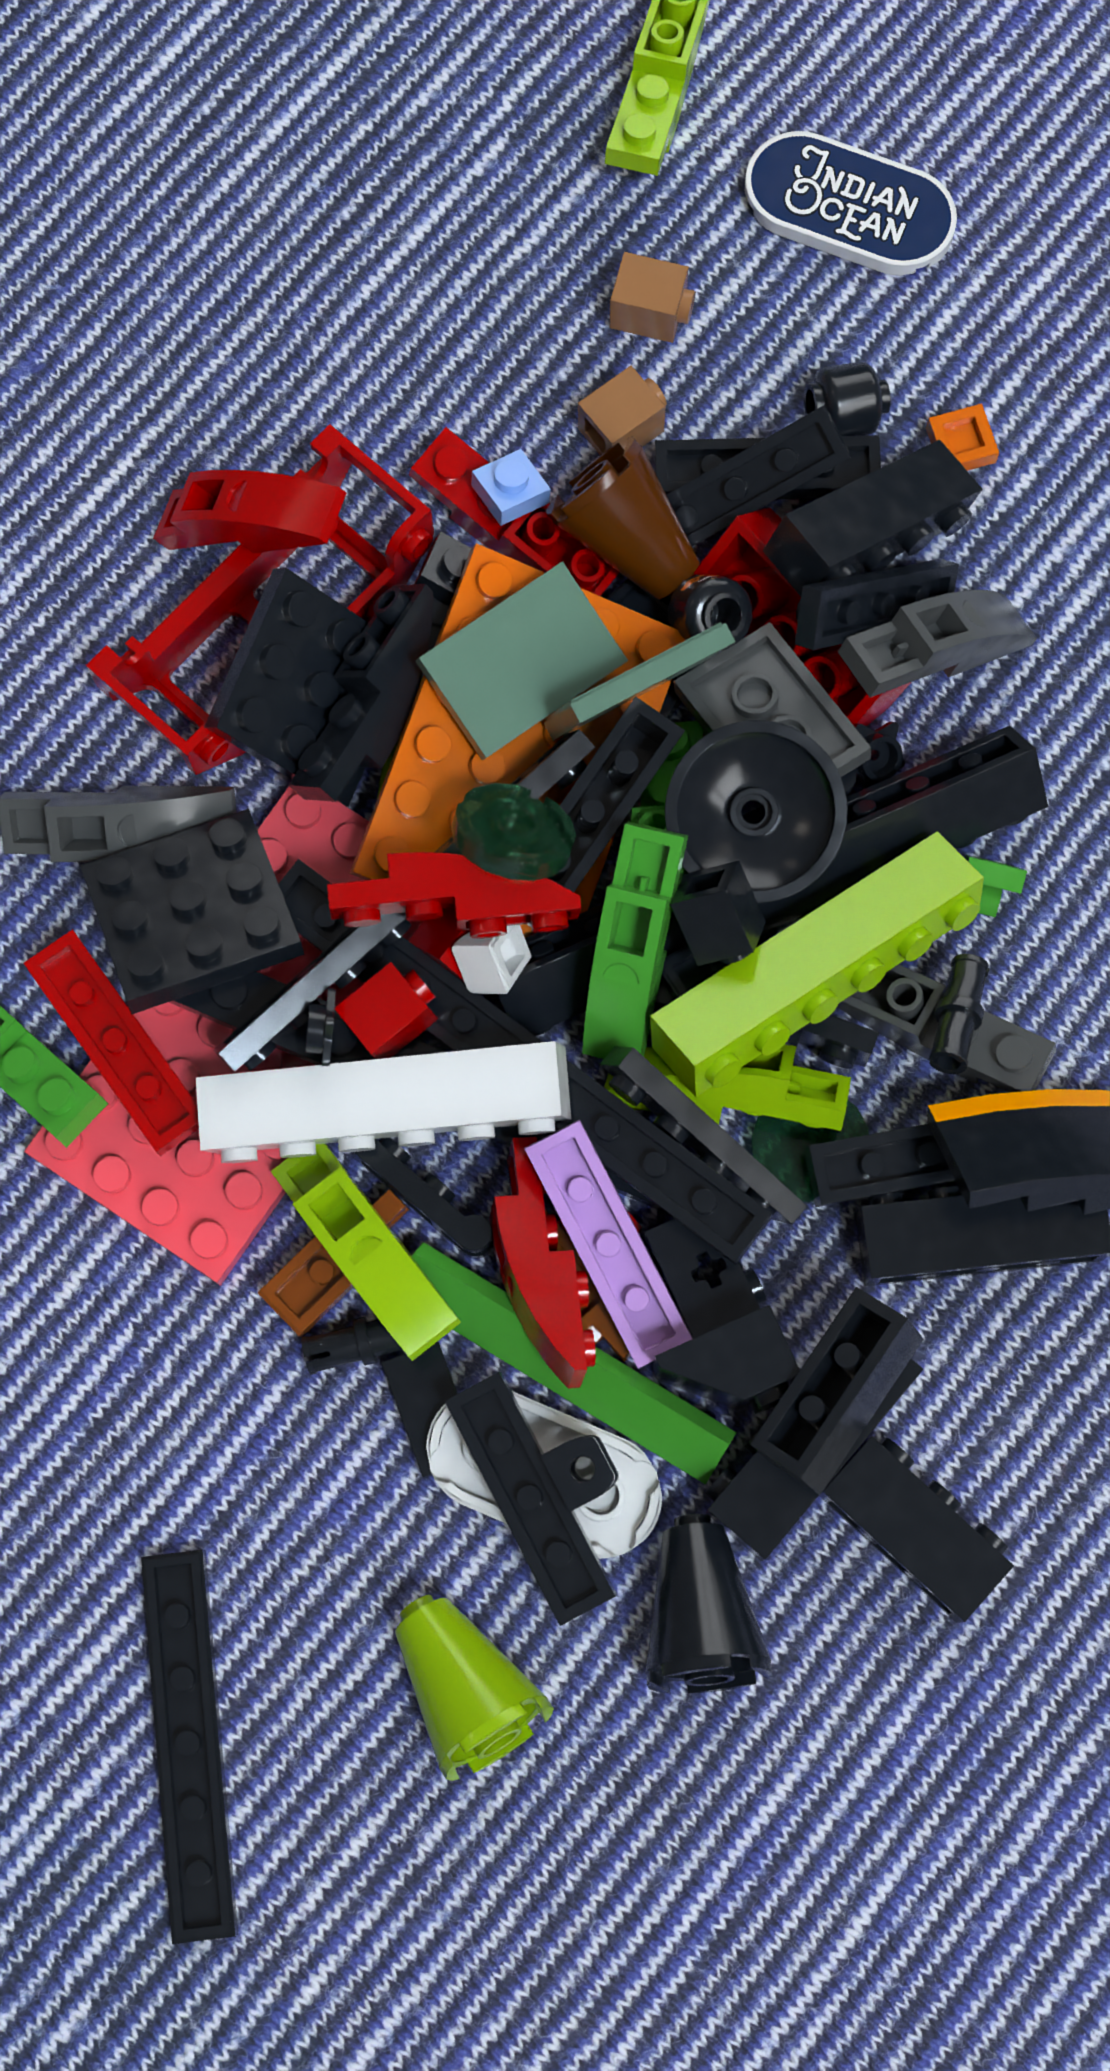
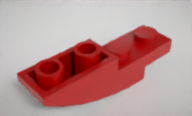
M445 427L411 467L409 476L452 511L450 519L489 549L545 573L563 561L580 588L601 596L620 572L554 524L546 513L550 503L500 526L471 486L472 471L489 464V462L450 429Z
M247 470L190 472L184 488L172 491L153 539L168 550L238 541L253 553L327 544L329 537L338 526V514L347 493L338 486L284 474Z
M387 853L389 878L327 884L331 919H344V926L364 927L381 923V915L405 912L406 920H431L443 916L442 908L454 907L456 931L470 930L471 938L484 939L506 935L507 926L531 924L533 932L563 930L569 927L568 920L578 919L581 911L580 895L550 879L523 868L491 859L452 853Z
M537 1137L513 1138L507 1159L511 1196H495L489 1216L494 1252L503 1284L528 1338L548 1367L568 1389L580 1388L587 1372V1367H594L596 1361L592 1329L583 1330L581 1308L588 1307L589 1303L587 1274L585 1270L576 1271L574 1250L557 1251L558 1231L555 1214L545 1215L543 1194H547L525 1151V1147L536 1142Z

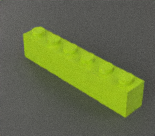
M938 831L759 945L746 958L731 963L650 1015L652 1048L695 1097L712 1086L719 1088L728 1084L747 1063L761 1054L767 1056L775 1053L784 1046L790 1035L808 1023L817 1024L822 1022L835 1011L838 1004L857 991L863 993L871 990L883 979L886 972L904 960L911 962L918 959L930 948L933 941L950 930L959 931L968 926L980 911L984 877Z

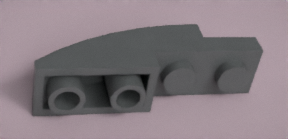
M965 590L923 599L902 606L891 622L847 637L838 653L871 698L941 670L949 678L1032 646L1037 638L1006 595L990 590Z
M122 786L116 793L4 792L0 796V826L4 854H50L51 862H92L237 813L234 787Z
M898 964L886 972L883 979L874 988L863 993L857 991L840 1002L837 1008L886 1038L928 1060L938 1027V1022L934 1017L937 1001L945 996L947 988L946 985ZM984 1011L982 1025L977 1030H974L967 1059V1069L957 1075L975 1084L981 1079L1009 1093L1036 1090L1056 1052V1043Z

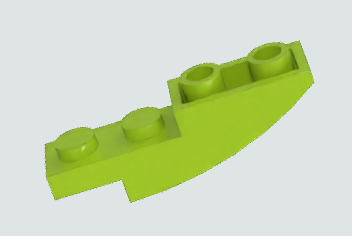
M710 0L651 1L634 51L632 72L606 146L605 164L658 176L665 152L669 153L679 121Z
M784 1044L783 1047L771 1055L764 1056L761 1054L744 1065L737 1076L728 1084L719 1088L712 1086L697 1097L690 1092L652 1046L645 1049L644 1057L718 1125L722 1109L726 1107L741 1110L753 1116L765 1115L799 1122L811 1128L823 1127L838 1131L842 1130L851 1077L793 1066L796 1046ZM608 1073L604 1088H606L608 1091H610L612 1094H614L616 1097H618L632 1109L650 1111L641 1102L636 1107L625 1101L622 1097H620L609 1086V1082L612 1080L613 1076Z
M316 1144V1155L287 1158L271 1171L292 1200V1205L412 1361L461 1323L406 1247L388 1227L327 1144Z

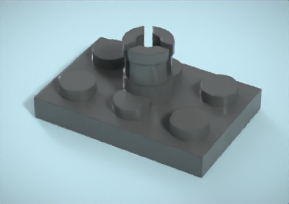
M770 622L744 637L737 644L723 650L674 680L675 694L707 735L720 727L748 720L773 721L791 726L812 738L829 755L841 777L871 759L870 745Z

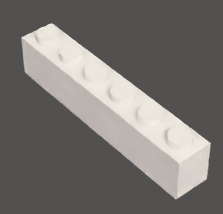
M556 1041L334 1063L323 1067L322 1065L196 1077L200 1150L221 1154V1163L257 1161V1150L279 1148L281 1158L316 1155V1144L337 1142L339 1152L368 1151L375 1149V1139L398 1137V1146L403 1147L430 1145L435 1143L434 1133L458 1131L459 1141L484 1140L495 1138L494 1127L518 1125L519 1135L546 1134L556 1132V1121L571 1120L566 1048Z

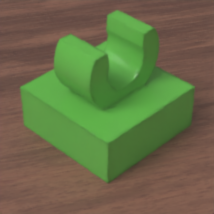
M966 854L965 859L984 877L979 914L996 917L1002 889L1021 894L1027 870Z

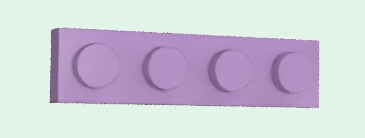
M579 1119L525 1147L533 1167L637 1368L654 1361L656 1355L692 1340L693 1338L581 1120Z

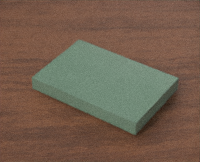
M562 561L419 657L415 662L481 760H484L626 663L628 659Z
M720 622L570 700L545 718L546 722H544V725L552 740L555 741L565 734L633 700L635 696L639 697L702 664L735 643V640L727 624L724 623L722 625Z

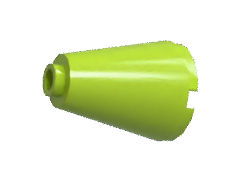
M425 1595L411 1602L400 1612L399 1616L402 1622L397 1626L395 1634L439 1769L446 1780L455 1781L460 1779L455 1768L468 1763L472 1772L476 1773L503 1758L534 1735L528 1723L538 1713L545 1723L552 1716L554 1708L548 1698L448 1598L434 1600L431 1595Z

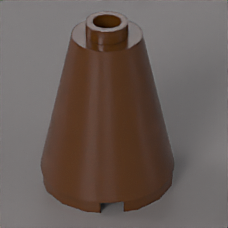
M633 436L628 437L625 450L617 443L594 459L569 482L573 487L572 491L574 494L565 503L557 494L546 510L547 515L554 524L656 600L666 596L671 599L675 589L684 580L694 576V572L700 564L643 447Z

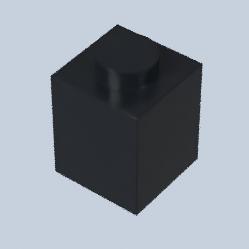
M739 860L684 874L670 903L698 966L720 961L722 964H731L746 958L754 952L766 923Z

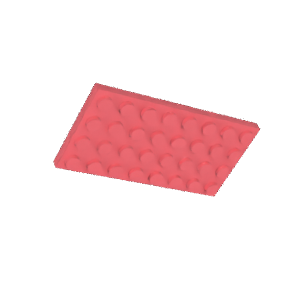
M289 786L257 830L278 884L298 859L332 884L365 881L349 873L369 821L338 801L303 799ZM408 920L412 926L402 937L409 940L424 920ZM299 935L305 955L256 972L287 984L322 952ZM355 978L341 989L335 983L328 988L336 990L335 1005H339L361 987L363 983ZM328 988L317 998L327 1001ZM169 1002L133 1014L196 1103V1077L315 1065L275 1048L264 1061L252 1070H249L243 1064L236 1071H233L215 1053L214 1049L235 1030ZM90 1060L79 1077L109 1104L67 1148L42 1126L24 1152L221 1286L286 1192L271 1171L287 1158H281L279 1148L257 1150V1161L221 1163V1154L200 1150L199 1130L162 1156H159L92 1060Z

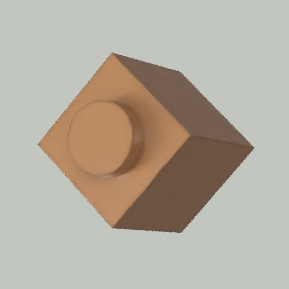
M624 252L610 299V328L673 343L679 322L689 324L694 306L696 291L687 289L689 267Z
M630 365L578 402V430L599 455L617 443L625 450L627 439L631 436L643 447L664 432L666 398L652 379L647 378L643 380L632 365Z

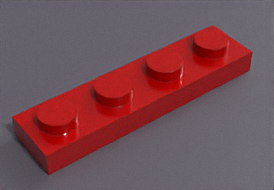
M73 929L23 963L159 1156H162L199 1130L197 1103L133 1014L131 1015L126 1003Z

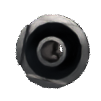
M687 1514L675 1518L674 1527L665 1530L662 1535L645 1672L649 1690L670 1693L669 1681H684L688 1688V1694L717 1692L756 1684L755 1671L766 1679L772 1677L771 1658L724 1526L711 1523V1516L708 1514Z

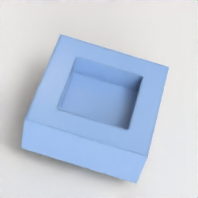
M522 449L472 471L471 486L500 526L550 503V487Z

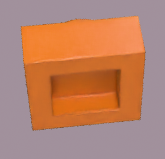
M982 403L928 418L926 431L930 442L933 443L941 440L967 471L996 463L999 450Z

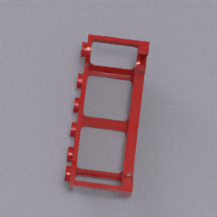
M329 424L310 443L311 449L322 458L307 473L300 469L294 477L340 487L349 468L353 464L411 513L391 537L385 551V556L340 517L336 530L329 537L328 541L374 579L347 607V609L369 622L374 615L373 608L375 602L381 594L391 588L392 585H406L420 559L430 548L434 536L432 513L430 508ZM240 544L142 643L131 636L125 642L128 650L121 657L106 645L86 664L96 686L112 701L119 699L183 757L187 767L195 775L241 756L246 752L204 727L209 714L172 683L171 675L227 618L238 616L249 625L259 603L254 597L256 589L271 575L273 569L278 568L297 548L253 553ZM142 690L157 692L195 725L198 730L187 741L184 740L139 700L134 693Z

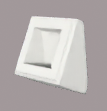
M520 925L507 926L506 935L494 938L474 939L470 937L469 932L452 946L453 955L467 989L472 993L507 994L532 957Z

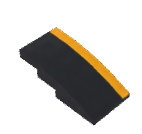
M1044 1089L988 1094L928 1105V1126L969 1209L1019 1197L1027 1212L1072 1201H1077L1084 1215L1110 1209V1091Z

